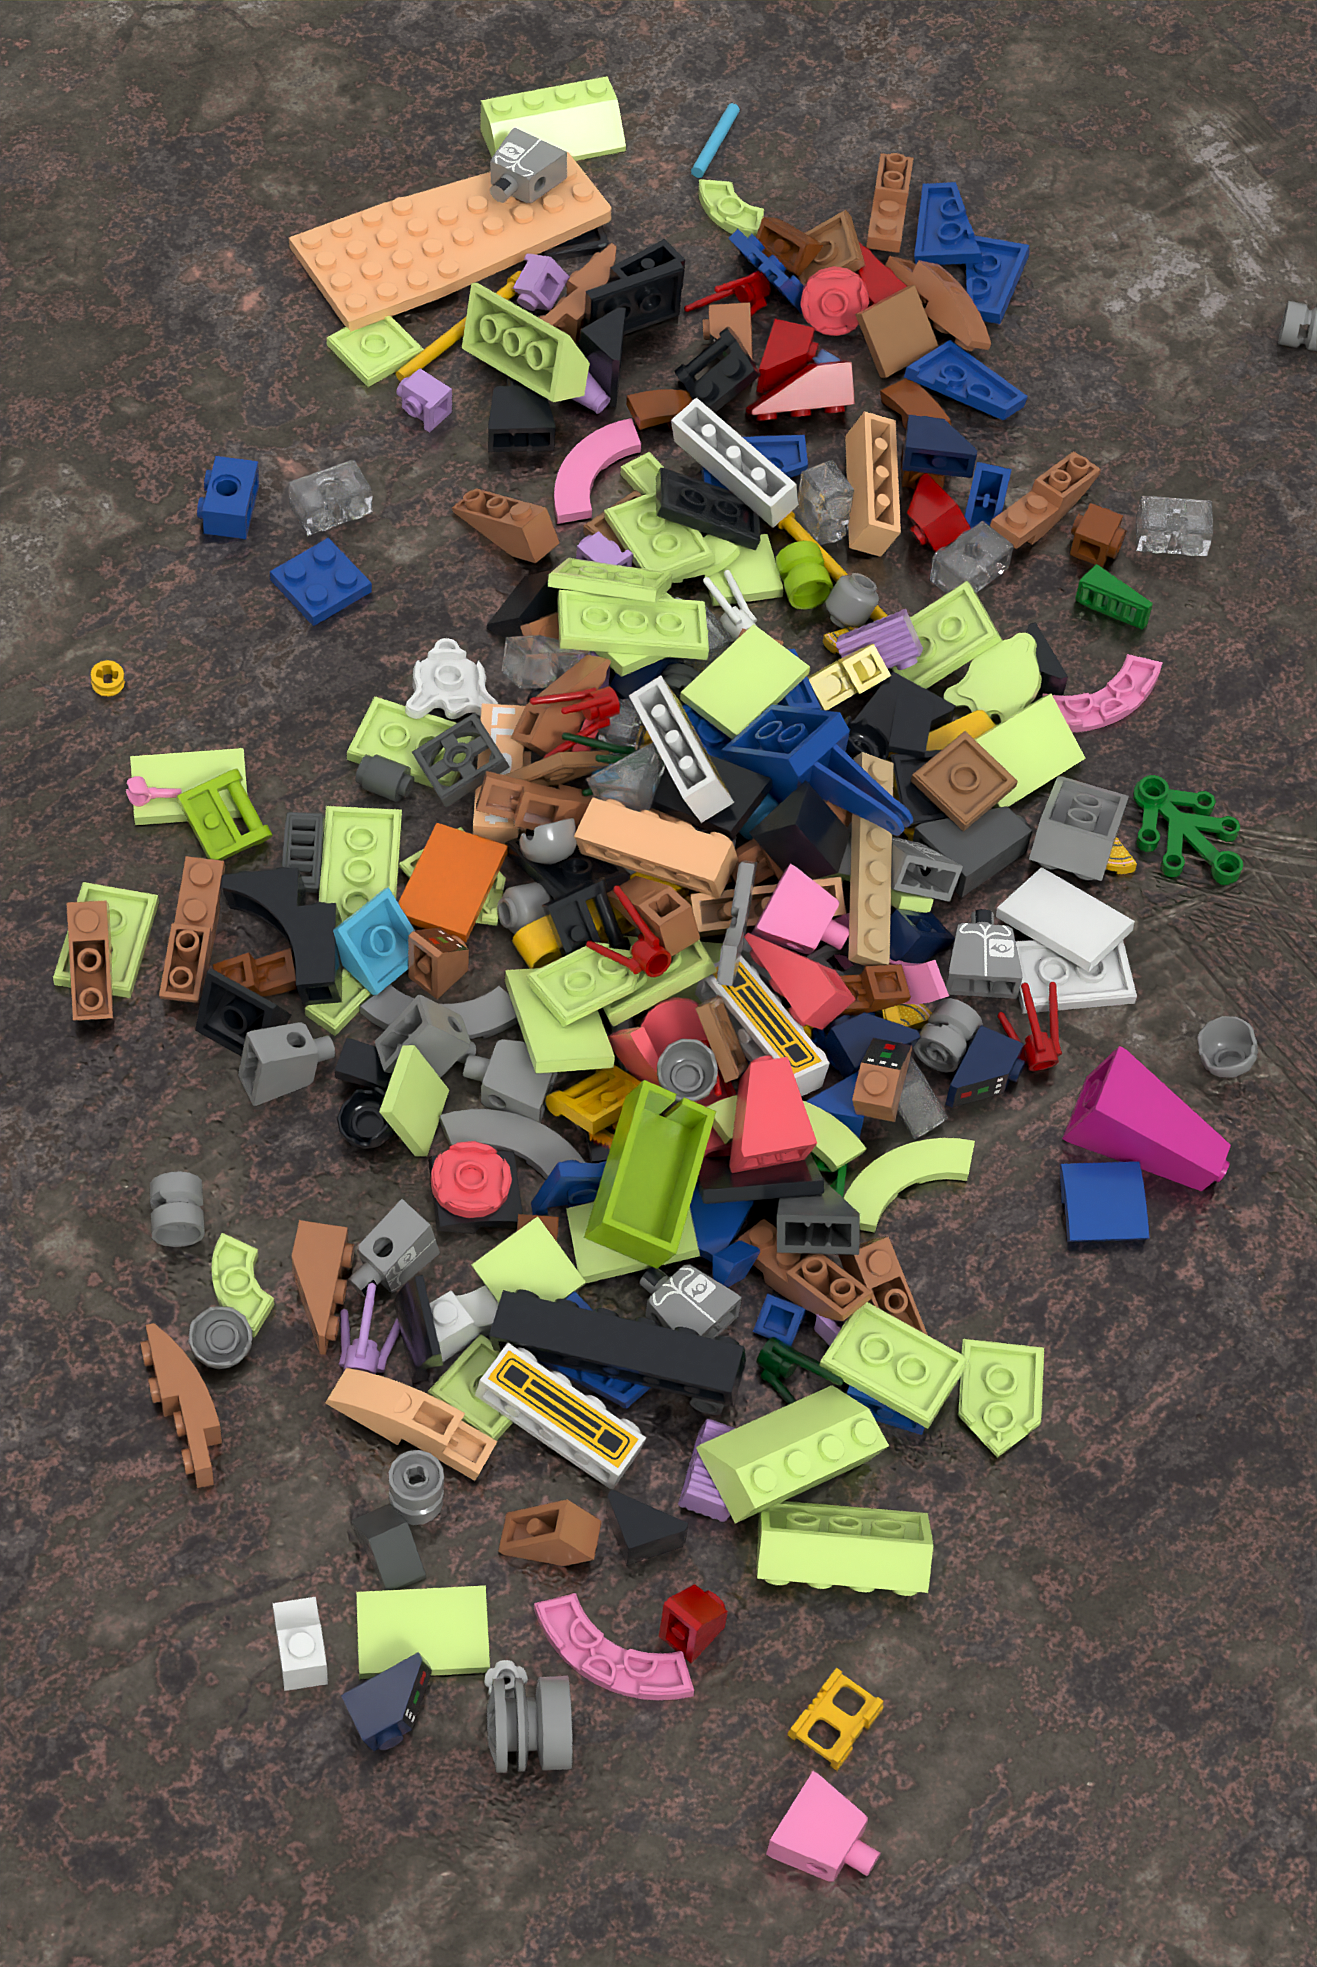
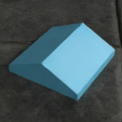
M389 887L384 888L333 930L342 966L372 995H378L408 969V935L415 930Z

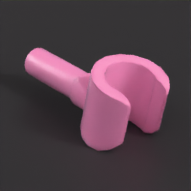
M140 776L127 780L129 789H126L129 801L138 807L147 804L151 799L177 798V795L182 793L181 789L148 788L145 779Z

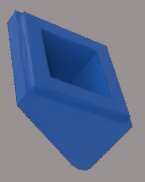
M739 1240L713 1254V1279L727 1288L744 1279L759 1256L760 1248Z
M768 1293L753 1332L769 1339L777 1337L792 1347L807 1310L788 1299Z

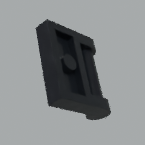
M728 326L719 333L721 337L687 365L681 364L674 370L692 399L698 398L714 413L761 376L740 339ZM730 348L731 353L700 379L696 380V374Z
M605 877L590 880L583 886L542 905L562 957L585 947L587 941L602 943L586 904V900L591 898L608 938L609 948L630 950L631 944L628 937H623L606 893L609 887Z

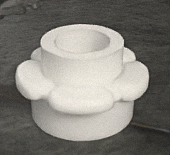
M503 1660L497 1662L494 1668L488 1669L484 1680L485 1685L489 1688L490 1695L492 1679L509 1678L510 1683L505 1684L506 1698H514V1678H522L525 1685L528 1682L526 1671L521 1666L517 1667L514 1662Z

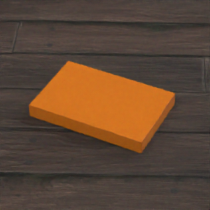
M436 823L398 902L409 922L424 929L441 928L450 936L455 935L463 942H467L508 853V846Z

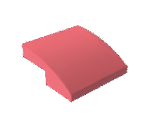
M644 1026L622 1029L608 1036L615 1054L636 1079L641 1082L646 1080L660 1086L657 1076L659 1058Z

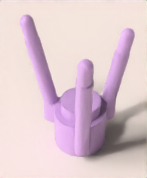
M374 1283L368 1285L359 1338L354 1339L352 1345H350L348 1310L342 1309L340 1312L341 1357L339 1366L343 1367V1373L346 1368L372 1374L377 1372L384 1373L387 1358L400 1333L398 1319H396L380 1352L377 1350V1343L368 1339L376 1290Z

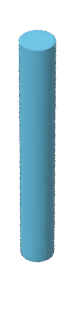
M730 103L724 111L691 169L693 176L697 178L703 177L740 111L736 104Z

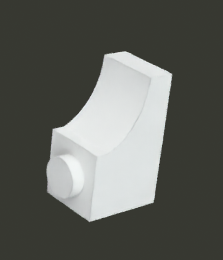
M486 1285L464 1295H454L452 1291H449L430 1303L443 1362L469 1347L480 1334L485 1337L490 1334L499 1303Z
M316 1597L273 1603L284 1691L328 1684L327 1663Z

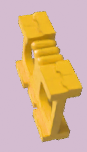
M836 1668L823 1684L816 1698L812 1700V1704L808 1705V1708L803 1711L788 1731L787 1736L793 1740L799 1739L831 1762L830 1766L838 1771L852 1752V1744L859 1737L863 1728L869 1729L883 1710L884 1701L868 1693L844 1676L841 1670ZM843 1687L850 1688L865 1700V1704L855 1716L846 1714L833 1704V1698ZM818 1720H824L840 1732L839 1739L830 1749H824L808 1737L809 1730Z

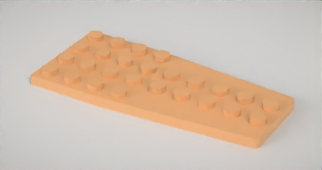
M567 152V178L533 203H525L513 196H510L504 203L496 201L490 193V187L492 186L491 172H487L406 197H398L392 201L289 237V247L342 323L351 332L381 321L387 316L391 317L447 296L471 285V283L480 281L524 261L527 253L537 255L611 221V206Z

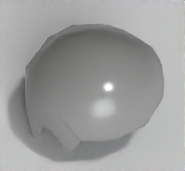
M564 819L540 825L534 829V836H526L525 833H522L519 839V846L523 856L530 861L541 864H554L567 859L574 852L577 845L574 837L576 833L574 819Z
M1221 1016L1207 1022L1198 1034L1197 1040L1201 1063L1212 1075L1220 1078H1235L1250 1071L1257 1059L1258 1045L1254 1029L1249 1023L1239 1017Z
M682 1038L669 1044L659 1057L657 1063V1076L660 1087L676 1093V1102H680L684 1097L697 1102L709 1096L717 1083L718 1066L715 1054L709 1047L695 1039Z
M209 1307L192 1320L189 1328L188 1344L194 1357L206 1367L215 1369L230 1368L238 1364L250 1351L253 1339L252 1328L246 1317L232 1307Z

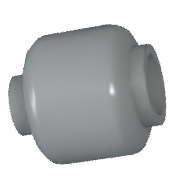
M859 573L841 576L825 601L826 608L831 614V621L841 628L864 626L879 602L878 593L875 591L877 587L874 582Z
M537 882L509 887L498 902L499 920L505 928L516 934L525 925L546 916L542 905L554 900V898Z

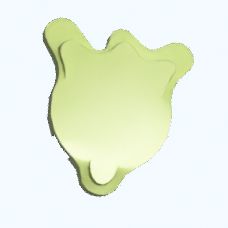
M1018 633L1011 639L1002 640L975 657L970 663L965 677L945 691L944 699L956 705V708L969 707L971 712L984 710L990 718L998 715L1001 722L1026 708L1036 698L1042 680L1036 657L1037 643L1035 639L1028 633Z

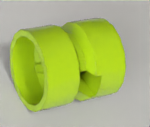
M812 541L794 542L783 548L776 556L775 563L784 582L788 600L791 606L797 609L806 610L824 604L834 587L830 575L824 567L825 561L818 544Z

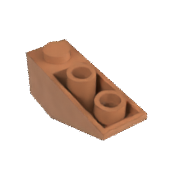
M477 488L467 492L463 499L452 507L456 515L513 557L536 563L560 543L546 507Z
M586 655L536 697L584 691L593 687L598 690L606 679V672L611 661L602 657ZM581 700L532 705L529 702L524 708L511 739L544 757L566 741L562 738L564 732L578 733L582 722L586 719L583 712L562 714L561 709L579 703ZM571 747L570 749H568V750L565 751V752H571V750L573 749V747Z
M635 876L619 886L649 929L660 939V944L670 953L671 957L700 940L692 906L671 886L639 876ZM612 890L607 893L610 903L639 930L614 891Z
M106 900L68 902L67 919L73 1021L113 1019L109 904Z
M299 1220L291 1256L293 1277L320 1354L326 1355L329 1340L336 1341L340 1317L334 1316L336 1304H344L347 1280L342 1279L344 1267H352L355 1244L348 1243V1227Z
M889 1237L874 1238L860 1244L859 1255L838 1254L844 1271L873 1292V1298L868 1303L928 1335Z

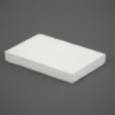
M1042 867L1000 904L996 911L998 919L1088 972L1133 931L1135 922Z
M1036 940L1015 941L1023 978L1021 985L1024 982L1028 983L1036 1012L1049 1011L1050 982H1055L1057 985L1058 1010L1135 1004L1137 994L1123 940L1090 972ZM1020 986L1018 997L1022 1014H1025L1027 1010Z

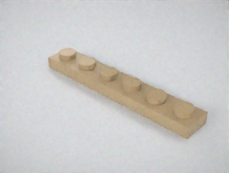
M864 752L857 755L854 761L893 796L894 763ZM853 813L848 960L864 966L889 965L892 834Z

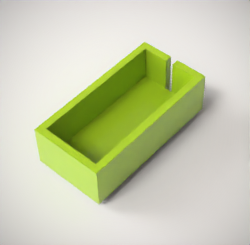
M643 1080L625 1097L584 1238L658 1269L677 1253L716 1111L684 1097L666 1112L663 1117L659 1114L675 1101L677 1094Z

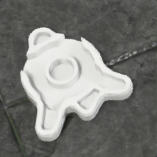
M449 638L438 640L434 648L428 652V657L421 662L418 660L414 666L412 687L415 693L406 702L405 713L411 718L419 719L427 715L434 708H440L444 710L446 717L449 719H457L467 713H476L481 716L482 703L498 704V702L486 690L485 670L480 661L478 660L476 665L467 659L466 651L462 650L456 641Z

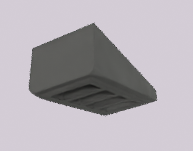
M287 812L282 867L299 868L300 872H312V876L301 877L306 892L319 893L325 828L324 815L320 813ZM293 843L314 844V846L293 845ZM292 858L313 859V861L292 860Z

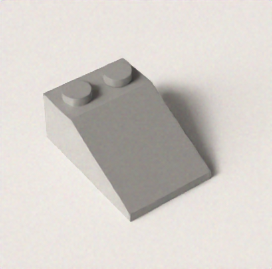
M1058 775L1041 816L1029 860L1036 861L1040 866L1047 869L1059 868L1073 872L1081 879L1102 881L1129 796Z

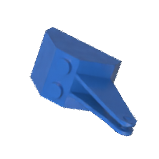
M772 704L721 750L728 762L771 778L773 788L769 794L777 802L782 803L806 780L822 799L882 827L895 836H899L904 831V827H909L913 823V816L910 811L890 795L845 752L850 730L840 712Z

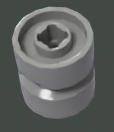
M1287 301L1278 344L1297 348L1302 343L1305 344L1307 350L1317 352V306L1313 310H1309L1307 304ZM1300 324H1301V325L1308 324V325H1307V330L1302 329V328L1300 327Z
M952 998L942 999L930 1015L928 1023L923 1026L919 1033L921 1037L913 1048L915 1054L922 1062L937 1071L945 1073L954 1072L964 1059L968 1047L971 1045L980 1026H983L981 1017L964 1002Z
M180 1171L164 1173L153 1178L150 1182V1204L153 1210L151 1213L152 1239L158 1244L169 1247H184L202 1240L205 1236L204 1212L200 1208L203 1205L202 1180L197 1175Z
M421 1450L407 1451L399 1455L392 1462L389 1470V1503L408 1524L422 1525L434 1520L441 1512L444 1503L443 1467L439 1460L431 1453Z

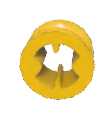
M105 660L95 664L90 674L91 684L97 694L101 696H114L124 688V671L120 664ZM104 675H112V683H104Z

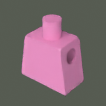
M790 864L781 876L751 934L783 947L810 955L816 949L820 940L841 950L849 936V929L832 920L840 902L797 867Z
M813 1771L771 1837L766 1855L826 1881L834 1882L845 1863L868 1876L881 1853L860 1840L867 1825V1816L824 1778Z

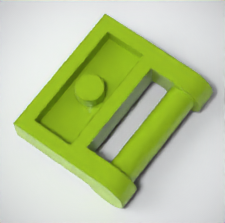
M238 769L230 770L177 795V801L208 859L223 861L245 849L259 845L273 836L268 825L262 824L241 784L243 778ZM226 789L229 791L250 832L241 836L219 791Z

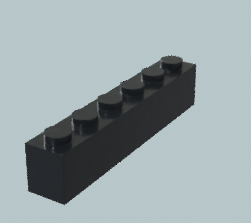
M522 1289L516 1290L515 1293L503 1290L489 1334L493 1350L501 1352L509 1343L515 1348L520 1347L528 1350L536 1357L537 1361L734 1407L746 1364L744 1346L739 1345L732 1338L717 1336L715 1339L699 1336L698 1332L687 1327H676L675 1330L660 1327L657 1322L643 1317H637L635 1320L619 1317L614 1311L605 1308H596L595 1311L582 1309L570 1300L556 1299L555 1302L540 1299L537 1294Z

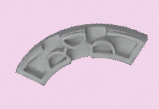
M743 860L738 866L731 908L732 921L729 928H727L721 947L717 982L720 985L732 986L737 974L748 923L757 862Z
M388 985L378 995H373L360 1006V1013L375 1025L386 1030L415 998L403 994L392 985ZM500 986L470 1001L440 1004L458 1013L463 1018L469 1039L481 1036L485 1039L501 1033L518 1023L510 996Z
M468 1109L440 1115L439 1122L449 1146L458 1142L475 1141L490 1145L497 1151L514 1152L515 1155L525 1159L526 1163L539 1172L545 1180L558 1162L577 1160L580 1163H585L580 1154L558 1133L533 1119L519 1114L491 1109Z

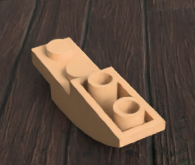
M346 1368L325 1403L396 1445H399L401 1439L422 1451L431 1453L441 1462L474 1481L480 1474L497 1443L496 1440L461 1421L465 1413L406 1384L365 1371Z

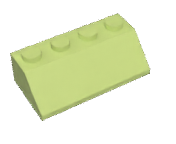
M608 76L481 100L480 130L491 157L494 156L514 127L567 151L575 161L626 151L618 99Z
M471 283L462 349L552 402L584 396L590 363L572 338L479 283Z
M831 1385L702 1443L696 1449L734 1523H738L868 1462L889 1445L870 1409Z
M790 1501L780 1502L759 1512L756 1559L757 1579H765L766 1582L774 1585H786L790 1581L804 1582L811 1587L819 1589L830 1588L832 1585L849 1586L858 1592H872L875 1588L888 1589L903 1596H913L917 1592L928 1593L933 1553V1539L928 1513Z

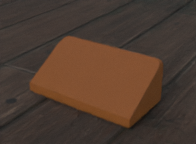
M763 217L756 238L765 247L762 252L768 258L773 254L787 270L799 276L823 247L822 243L779 218Z

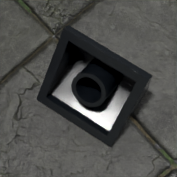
M621 307L581 329L580 351L590 363L589 373L605 391L606 395L610 397L609 407L617 406L626 308Z
M553 570L524 576L488 622L487 629L528 649L520 626L558 612L557 599L559 590L567 589L548 587L549 574ZM553 655L547 656V657H545V658L548 659V660H550V658H551Z
M805 780L755 826L749 834L783 872L792 864L814 880L839 872L851 832Z
M211 968L206 973L195 1031L242 1057L247 1032L287 1025L292 1014Z

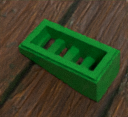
M1097 564L1080 579L1075 597L1077 602L1142 630L1148 625L1153 606L1151 601Z

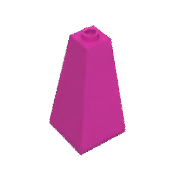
M1121 1046L1114 1050L1086 1077L1062 1138L1071 1144L1120 1162H1140L1142 1170L1199 1191H1203L1214 1181L1220 1182L1229 1168V1161L1226 1160L1231 1145L1129 1051Z

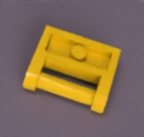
M614 1065L613 1068L596 1069L595 1074L564 1091L556 1090L546 1096L545 1102L548 1110L554 1116L563 1115L594 1135L619 1120L625 1097L641 1081Z

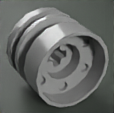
M568 1676L539 1677L535 1697H527L522 1678H514V1698H506L504 1678L492 1679V1690L487 1703L488 1748H490L495 1763L496 1773L507 1772V1752L515 1751L518 1772L525 1771L528 1751H537L542 1770L572 1769V1714Z

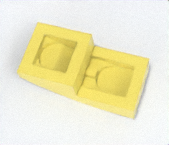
M872 643L810 675L808 679L822 710L827 711L854 694H861L890 677L891 674L875 645Z

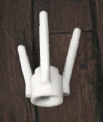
M729 570L724 571V576L740 610L736 606L731 607L710 578L705 577L703 579L710 593L725 611L720 618L721 627L706 617L707 627L718 634L725 644L730 641L734 643L738 639L742 628L748 630L753 624L756 625L755 622L757 621L756 617L749 610Z

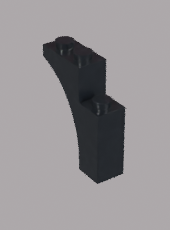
M279 867L274 870L239 871L234 874L222 875V890L229 908L246 912L267 922L286 939L293 949L296 965V988L303 1006L342 1002V963L333 930L343 922L336 903L316 902L311 905H305L306 888L299 868Z

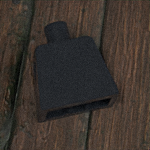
M508 377L506 381L507 386H497L493 389L488 423V452L554 451L556 427L548 399L515 379Z

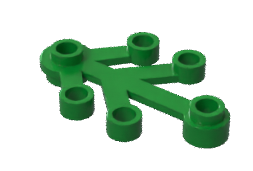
M1156 775L1146 776L1137 782L1133 791V797L1135 802L1143 808L1142 828L1138 831L1136 838L1137 847L1145 852L1154 851L1160 840V833L1156 829L1158 812L1168 821L1166 854L1163 856L1160 865L1164 875L1177 877L1182 873L1185 859L1182 856L1184 838L1211 865V875L1217 883L1229 885L1239 879L1243 869L1241 857L1232 851L1219 852L1198 831L1214 832L1220 840L1225 842L1234 841L1238 836L1240 823L1236 818L1231 816L1222 818L1209 816L1213 812L1216 803L1215 797L1207 791L1193 793L1169 789L1167 782L1163 778ZM1198 802H1205L1209 806H1202ZM1174 805L1189 806L1195 814L1180 812ZM1223 827H1230L1233 831H1226ZM1143 837H1150L1153 841H1146ZM1167 862H1174L1178 866L1172 867Z

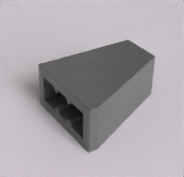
M1004 806L988 810L964 832L950 818L922 823L915 827L913 842L924 844L963 866L954 889L963 898L1025 854L1028 850L1033 830L1023 817L1016 815L1011 809Z
M824 1181V1193L822 1195L779 1199L777 1211L778 1253L859 1255L860 1213L827 1182Z

